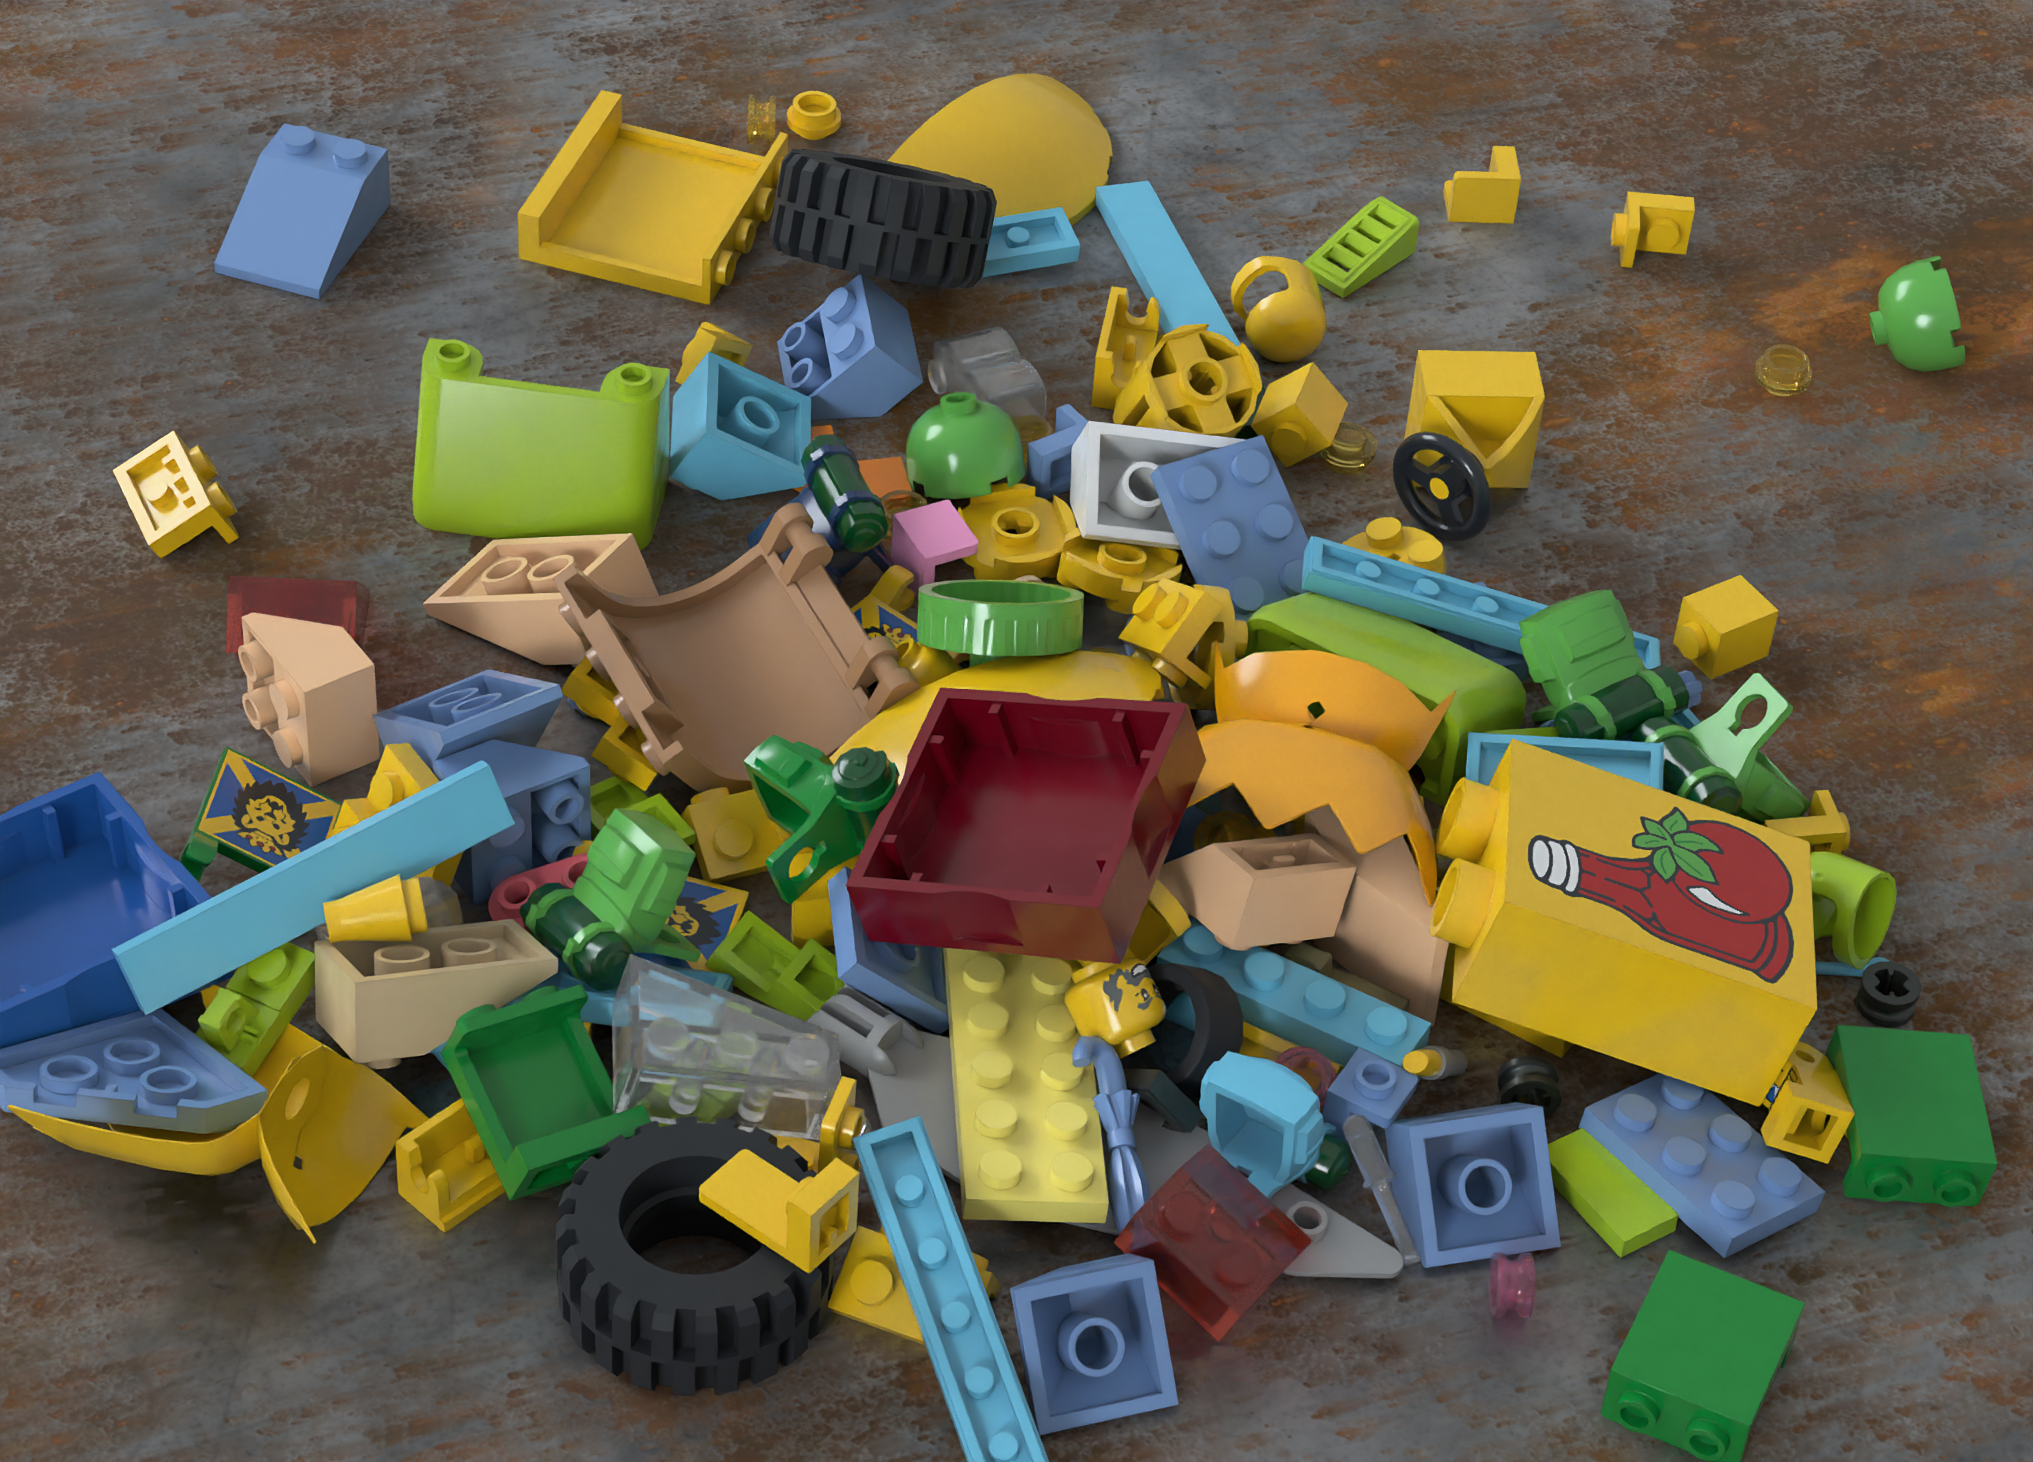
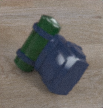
M834 434L819 435L813 438L812 443L805 448L801 458L804 477L808 486L800 492L799 496L787 504H803L813 519L812 531L822 534L832 548L833 557L824 568L836 586L841 583V578L855 568L866 556L885 573L894 564L881 543L887 535L889 524L884 515L885 511L880 499L871 492L859 470L860 466L854 452L847 448L843 439ZM777 511L771 514L747 536L750 549L760 542ZM793 546L781 554L785 561Z

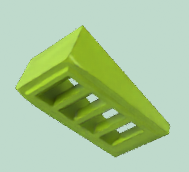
M1379 196L1364 206L1302 264L1311 270L1318 284L1341 298H1345L1415 253L1419 220L1415 215L1388 199ZM1338 262V263L1341 264L1342 266H1344V267H1346L1347 269H1349V271L1346 272L1345 270H1343V269H1341L1340 267L1336 266L1335 263Z

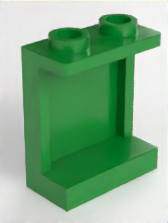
M582 984L560 991L557 986H545L529 993L519 1003L496 1009L492 1004L471 1009L456 1021V1026L441 1052L510 1201L573 1181L574 1173L584 1161L591 1156L599 1159V1149L619 1135H622L627 1140L635 1136V1129L638 1126L652 1122L644 1105L628 1110L624 1109L581 1020L580 1012L589 998Z
M1837 1025L1824 1056L1828 1058L1834 1070L1837 1071L1855 1113L1846 1129L1851 1152V1164L1842 1182L1845 1196L1873 1199L1879 1202L1933 1203L1947 1207L1976 1206L1979 1204L1998 1163L1970 1035Z
M1668 1250L1610 1370L1600 1411L1601 1415L1606 1419L1621 1424L1630 1431L1644 1433L1686 1450L1699 1459L1713 1462H1741L1750 1432L1779 1367L1784 1368L1793 1348L1805 1302Z

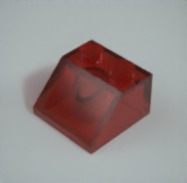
M229 576L225 653L238 655L239 646L244 645L241 617L253 612L341 626L362 649L370 602V588L358 581Z
M1209 1143L1184 1163L1133 1215L1114 1241L1125 1254L1130 1253L1154 1260L1158 1285L1219 1342L1313 1242L1307 1234Z

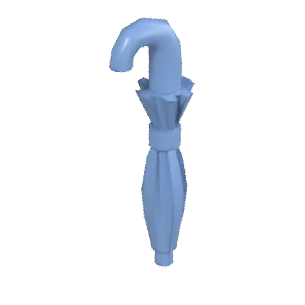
M1080 1036L1072 1052L1073 1066L1086 1067L1092 1061L1096 1069L1100 1094L1092 1099L1095 1102L1093 1106L1099 1113L1100 1123L1108 1133L1106 1138L1109 1155H1111L1109 1161V1200L1114 1221L1126 1253L1148 1258L1151 1224L1149 1183L1140 1159L1135 1153L1137 1149L1134 1132L1132 1131L1140 1095L1138 1093L1131 1095V1090H1127L1122 1063L1112 1045L1105 1042L1099 1036Z

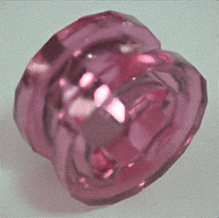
M1304 1046L1289 1048L1281 1053L1275 1062L1290 1070L1292 1068L1304 1070L1309 1061L1315 1062L1318 1067L1312 1070V1073L1321 1079L1318 1088L1313 1093L1319 1097L1320 1109L1323 1108L1327 1090L1337 1078L1335 1067L1327 1057L1313 1048Z
M1494 1252L1489 1272V1301L1492 1316L1503 1317L1507 1310L1513 1309L1518 1312L1519 1317L1530 1318L1535 1299V1268L1532 1254L1520 1253L1518 1259L1511 1261L1506 1258L1505 1253Z

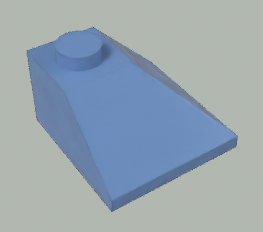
M1128 1253L1061 1267L1010 1288L1032 1417L1039 1435L1179 1405L1154 1260Z

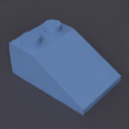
M284 123L259 155L214 262L215 273L320 299L391 204L388 149L366 144L357 139H346L314 131L305 126H294Z
M488 669L374 714L373 717L384 749L386 744L409 743L433 772V761L492 739L536 747L559 706L563 694L559 684Z

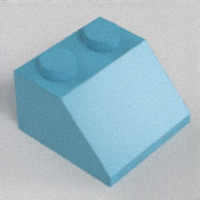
M708 351L673 396L669 478L681 482L690 489L699 490L721 501L804 487L807 482L804 477L801 458L805 448L811 443V398Z

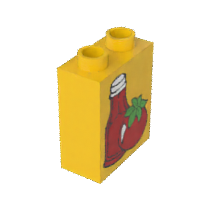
M1513 738L1488 786L1464 777L1455 785L1442 814L1435 843L1437 854L1454 859V861L1448 868L1439 888L1429 927L1432 937L1455 944L1452 1002L1760 1107L1817 1011L1810 842Z

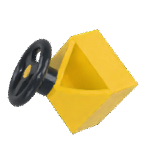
M1418 350L1405 438L1394 455L1393 479L1399 498L1406 510L1419 525L1435 536L1451 541H1464L1477 536L1485 528L1490 518L1492 506L1490 488H1529L1545 400L1536 352ZM1415 487L1426 488L1429 496L1437 502L1441 518L1423 503ZM1470 495H1473V512L1470 518L1463 522L1458 504Z

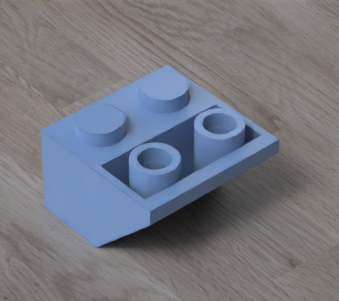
M861 274L844 287L834 290L819 308L802 322H797L790 326L783 337L777 341L784 384L786 387L811 398V420L881 417L923 383L908 310Z
M492 739L433 761V773L439 781L481 760L489 764L515 822L511 827L464 850L455 872L454 880L473 905L489 900L493 890L507 878L572 857L575 846H581L583 840H591L590 765L584 757Z

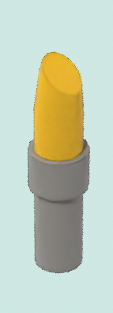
M1426 1046L1406 1054L1402 1064L1405 1071L1410 1074H1415L1426 1080H1441L1447 1076L1463 1074L1467 1068L1468 1061L1465 1054L1460 1050L1446 1049L1443 1046Z

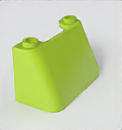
M429 338L422 356L412 494L413 516L419 524L435 531L495 539L633 533L640 551L648 546L653 537L669 483L670 369L646 366L640 363H627L615 368L606 375L600 391L485 377L482 376L483 356L478 349L461 340Z
M1308 591L1265 605L1246 621L1248 627L1247 649L1243 657L1237 658V661L1255 652L1317 650L1368 663L1402 682L1430 712L1456 690L1449 708L1421 757L1416 762L1420 766L1426 780L1421 785L1420 795L1443 807L1446 806L1457 782L1462 777L1466 778L1468 733L1519 729L1522 726L1526 707V692L1515 673L1408 620Z

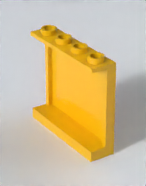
M601 90L518 212L519 259L710 305L721 286H728L731 283L736 270L737 260L742 252H750L755 240L756 229L760 222H767L772 215L781 163L788 154V134L780 132L766 156H759L622 123V95Z

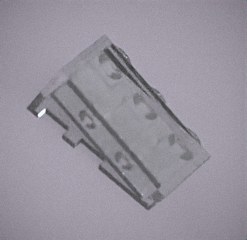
M629 955L612 1004L613 1114L644 1105L652 1122L658 1121V1123L675 1124L677 1117L697 1116V1123L716 1124L717 1117L736 1120L739 1123V1129L752 1132L757 1127L772 1135L820 1140L822 1120L841 1079L839 1034L635 955Z

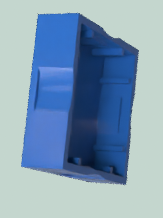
M101 772L17 805L0 816V1049L140 1011L141 1009L111 949L212 898L181 862L166 854L156 845L150 837L143 819ZM235 969L161 1007V1009L205 990L212 985L232 978Z

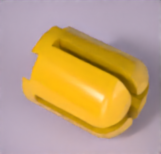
M1208 324L1182 325L1162 337L1118 395L1113 422L1120 425L1234 438L1255 411L1257 396L1262 390L1258 363L1243 342L1236 346L1225 336L1206 330L1209 327Z

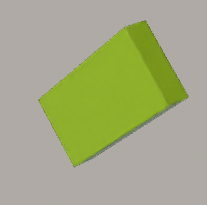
M1584 1128L1548 1144L1553 1186L1620 1258L1675 1231L1679 1214Z

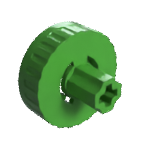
M952 580L929 583L919 588L917 640L920 644L928 647L958 653H969L970 667L1010 656H1043L1073 652L1082 646L1084 594L1064 586L1013 580Z

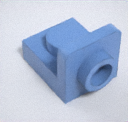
M1065 404L1056 409L1054 434L1028 444L1026 485L1036 487V497L1048 500L1053 498V494L1058 496L1070 491L1071 448L1089 421L1070 404Z
M1359 1047L1327 1090L1322 1113L1323 1123L1328 1122L1336 1126V1137L1348 1143L1352 1141L1356 1134L1366 1137L1375 1124L1382 1128H1388L1415 1092L1418 1077Z

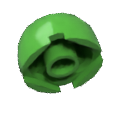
M1939 255L1900 267L1883 283L1878 294L1879 311L1868 314L1875 345L1887 344L1894 360L1907 369L1921 372L1940 371L1965 364L1964 345L1955 347L1952 333H1956L1957 330L1962 328L1946 268L1940 269L1941 257Z
M956 392L943 396L940 399V405L928 409L912 425L907 437L906 468L908 481L913 491L918 483L924 484L925 496L944 499L980 497L992 494L991 482L1007 477L1009 488L1017 484L1026 475L1023 444L1017 425L1009 414L990 402L976 400V395L973 393Z

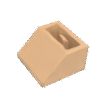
M254 612L242 616L244 645L239 646L238 656L243 671L247 676L248 692L242 696L243 707L252 726L257 730L263 728L271 737L283 764L288 768L294 766L307 783L314 787L379 760V734L373 717L374 714H377L375 665L346 630L341 626Z
M1311 833L1211 844L1163 864L1157 880L1171 892L1185 912L1193 915L1214 934V938L1218 943L1233 950L1246 951L1254 946L1278 943L1300 944L1303 940L1334 937L1357 867L1319 835Z

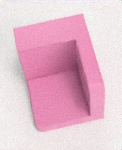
M949 499L893 514L891 561L894 565H900L914 574L915 579L908 586L915 593L917 599L921 586L934 583L936 565L974 555L978 552L977 538Z

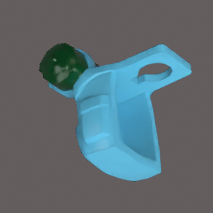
M1230 1051L1220 1061L1212 1063L1202 1079L1201 1098L1199 1101L1200 1110L1205 1118V1129L1208 1130V1136L1211 1141V1158L1184 1195L1183 1203L1187 1209L1234 1234L1242 1235L1270 1198L1294 1180L1304 1184L1311 1183L1328 1191L1332 1190L1349 1174L1353 1162L1354 1146L1336 1137V1126L1328 1122L1323 1123L1319 1097L1313 1093L1312 1087L1300 1075L1271 1060L1245 1056ZM1238 1171L1249 1176L1246 1186L1250 1191V1196L1243 1205L1235 1208H1225L1212 1201L1209 1191L1211 1186L1217 1181L1233 1179Z

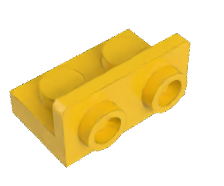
M174 430L113 470L148 545L160 559L183 544L188 543L211 526L219 532L228 544L239 538L230 519V516L235 514L237 509L223 487L217 481L214 483L211 481V479L219 475L213 462L200 445L189 449Z

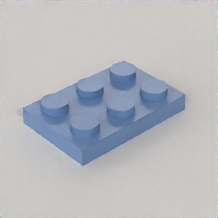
M1263 435L1159 466L1150 475L1196 585L1220 586L1228 589L1236 620H1244L1246 622L1257 610L1265 605L1308 592L1301 588L1303 556L1309 540Z
M1661 1073L1587 1106L1578 1127L1580 1129L1584 1128L1679 1214V1218L1723 1258L1816 1213L1825 1195V1191L1803 1173L1796 1164L1787 1159L1776 1148L1767 1146L1763 1137L1708 1089Z

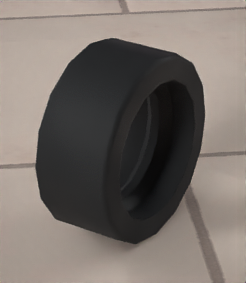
M1177 963L1152 965L1147 969L1166 1006V1012L1177 995L1185 991L1191 998L1195 1012V1035L1188 1054L1178 1067L1171 1070L1165 1062L1161 1048V1026L1164 1021L1163 1019L1158 1025L1150 1028L1156 1041L1121 1058L1123 1069L1161 1070L1187 1097H1200L1202 1079L1212 1063L1220 1061L1228 1051L1237 1054L1240 1052L1243 1043L1244 1017L1237 994L1224 977L1207 969Z

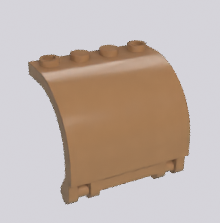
M790 503L780 508L773 516L757 545L712 577L680 591L642 598L615 595L599 587L574 564L569 565L552 578L565 602L558 606L561 615L576 634L580 637L586 635L592 645L585 652L589 662L606 682L613 681L620 692L613 698L615 706L634 729L640 727L646 736L647 741L641 744V749L648 761L662 776L672 772L691 788L701 793L722 787L728 788L730 795L752 790V782L743 761L758 745L773 734L791 743L799 741L818 748L830 758L853 734L882 711L920 688L912 672L907 668L899 666V652L888 637L878 636L872 639L869 638L824 567L831 561L833 550L822 534L812 531L814 522L803 504ZM793 546L785 561L781 554ZM878 680L879 684L871 696L866 688Z

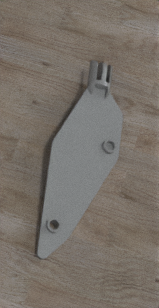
M845 984L838 991L837 995L832 996L822 1005L819 1011L806 1020L802 1028L805 1038L869 1079L882 1128L921 1116L942 1173L960 1184L950 1038L916 1030L903 1018ZM1094 1072V1073H1095V1082H1096V1091H1097V1095H1098V1094H1100V1092H1099V1085H1098L1097 1073ZM1139 1102L1132 1131L1134 1132L1137 1149L1135 1153L1140 1159L1149 1183L1151 1207L1150 1243L1292 1276L1393 1278L1402 1271L1404 1260L1398 1250L1292 1184L1283 1187L1270 1198L1242 1235L1234 1234L1187 1209L1183 1203L1184 1195L1211 1158V1141L1208 1132L1197 1125L1192 1133H1182L1162 1127L1165 1121L1164 1117ZM1100 1123L1109 1200V1161L1111 1155H1109L1106 1138L1108 1133ZM1238 1171L1233 1179L1217 1181L1211 1186L1209 1191L1212 1201L1225 1208H1235L1243 1205L1250 1196V1191L1246 1186L1249 1176ZM1110 1200L1106 1223L1062 1222L1119 1235Z

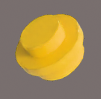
M807 91L798 94L794 98L793 105L787 111V124L792 131L803 138L819 140L835 133L840 128L841 112L831 95L820 91Z

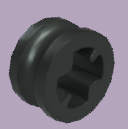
M1891 961L1877 962L1869 965L1864 970L1855 1003L1860 1014L1873 1024L1883 1027H1899L1907 1024L1913 1018L1922 986L1918 976L1906 966Z
M1525 1055L1511 1059L1498 1070L1496 1080L1500 1091V1105L1517 1102L1543 1106L1544 1119L1554 1114L1560 1107L1562 1096L1558 1086V1071L1555 1064L1550 1060L1540 1056Z

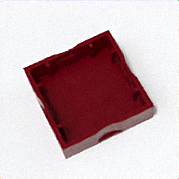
M940 687L907 756L905 773L900 786L888 805L879 814L845 885L868 940L1121 964L1206 762L1188 704L1111 698L1055 700L1020 692Z

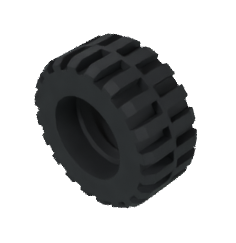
M792 149L781 163L768 235L774 249L791 257L801 258L807 262L905 283L911 282L945 288H970L983 276L997 200L993 190L986 185L937 171L851 154L812 149Z
M697 1116L677 1117L674 1125L660 1127L658 1121L638 1126L635 1129V1136L626 1140L622 1135H619L599 1149V1159L591 1156L584 1161L574 1173L573 1183L564 1190L558 1206L559 1221L556 1223L558 1302L562 1317L571 1324V1335L579 1346L589 1354L596 1350V1363L616 1376H619L623 1371L631 1374V1383L648 1390L655 1391L658 1384L673 1387L674 1395L695 1396V1389L714 1388L715 1395L738 1390V1382L751 1379L755 1385L777 1374L779 1361L789 1365L808 1349V1339L811 1340L820 1333L827 1319L828 1303L833 1292L835 1251L808 1274L699 1200V1187L743 1149L750 1150L798 1183L809 1176L814 1178L817 1173L813 1170L808 1171V1161L791 1146L787 1145L780 1149L777 1147V1138L774 1135L757 1127L752 1132L741 1130L736 1120L717 1117L716 1124L697 1123ZM701 1235L732 1242L753 1256L743 1263L724 1271L710 1274H681L657 1267L639 1255L651 1246L671 1238Z

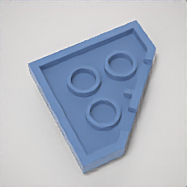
M161 1008L147 1015L140 1010L0 1049V1108L5 1112L13 1113L8 1109V1105H13L56 1118L207 1134L210 1132L223 1133L235 1129L240 1123H244L258 1114L268 1098V1090Z

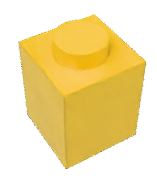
M1311 362L1268 385L1251 427L1259 436H1264L1268 447L1287 468L1332 445L1348 402L1315 363Z
M1738 575L1683 597L1673 644L1679 648L1684 657L1691 660L1711 680L1769 655L1779 610L1742 575Z

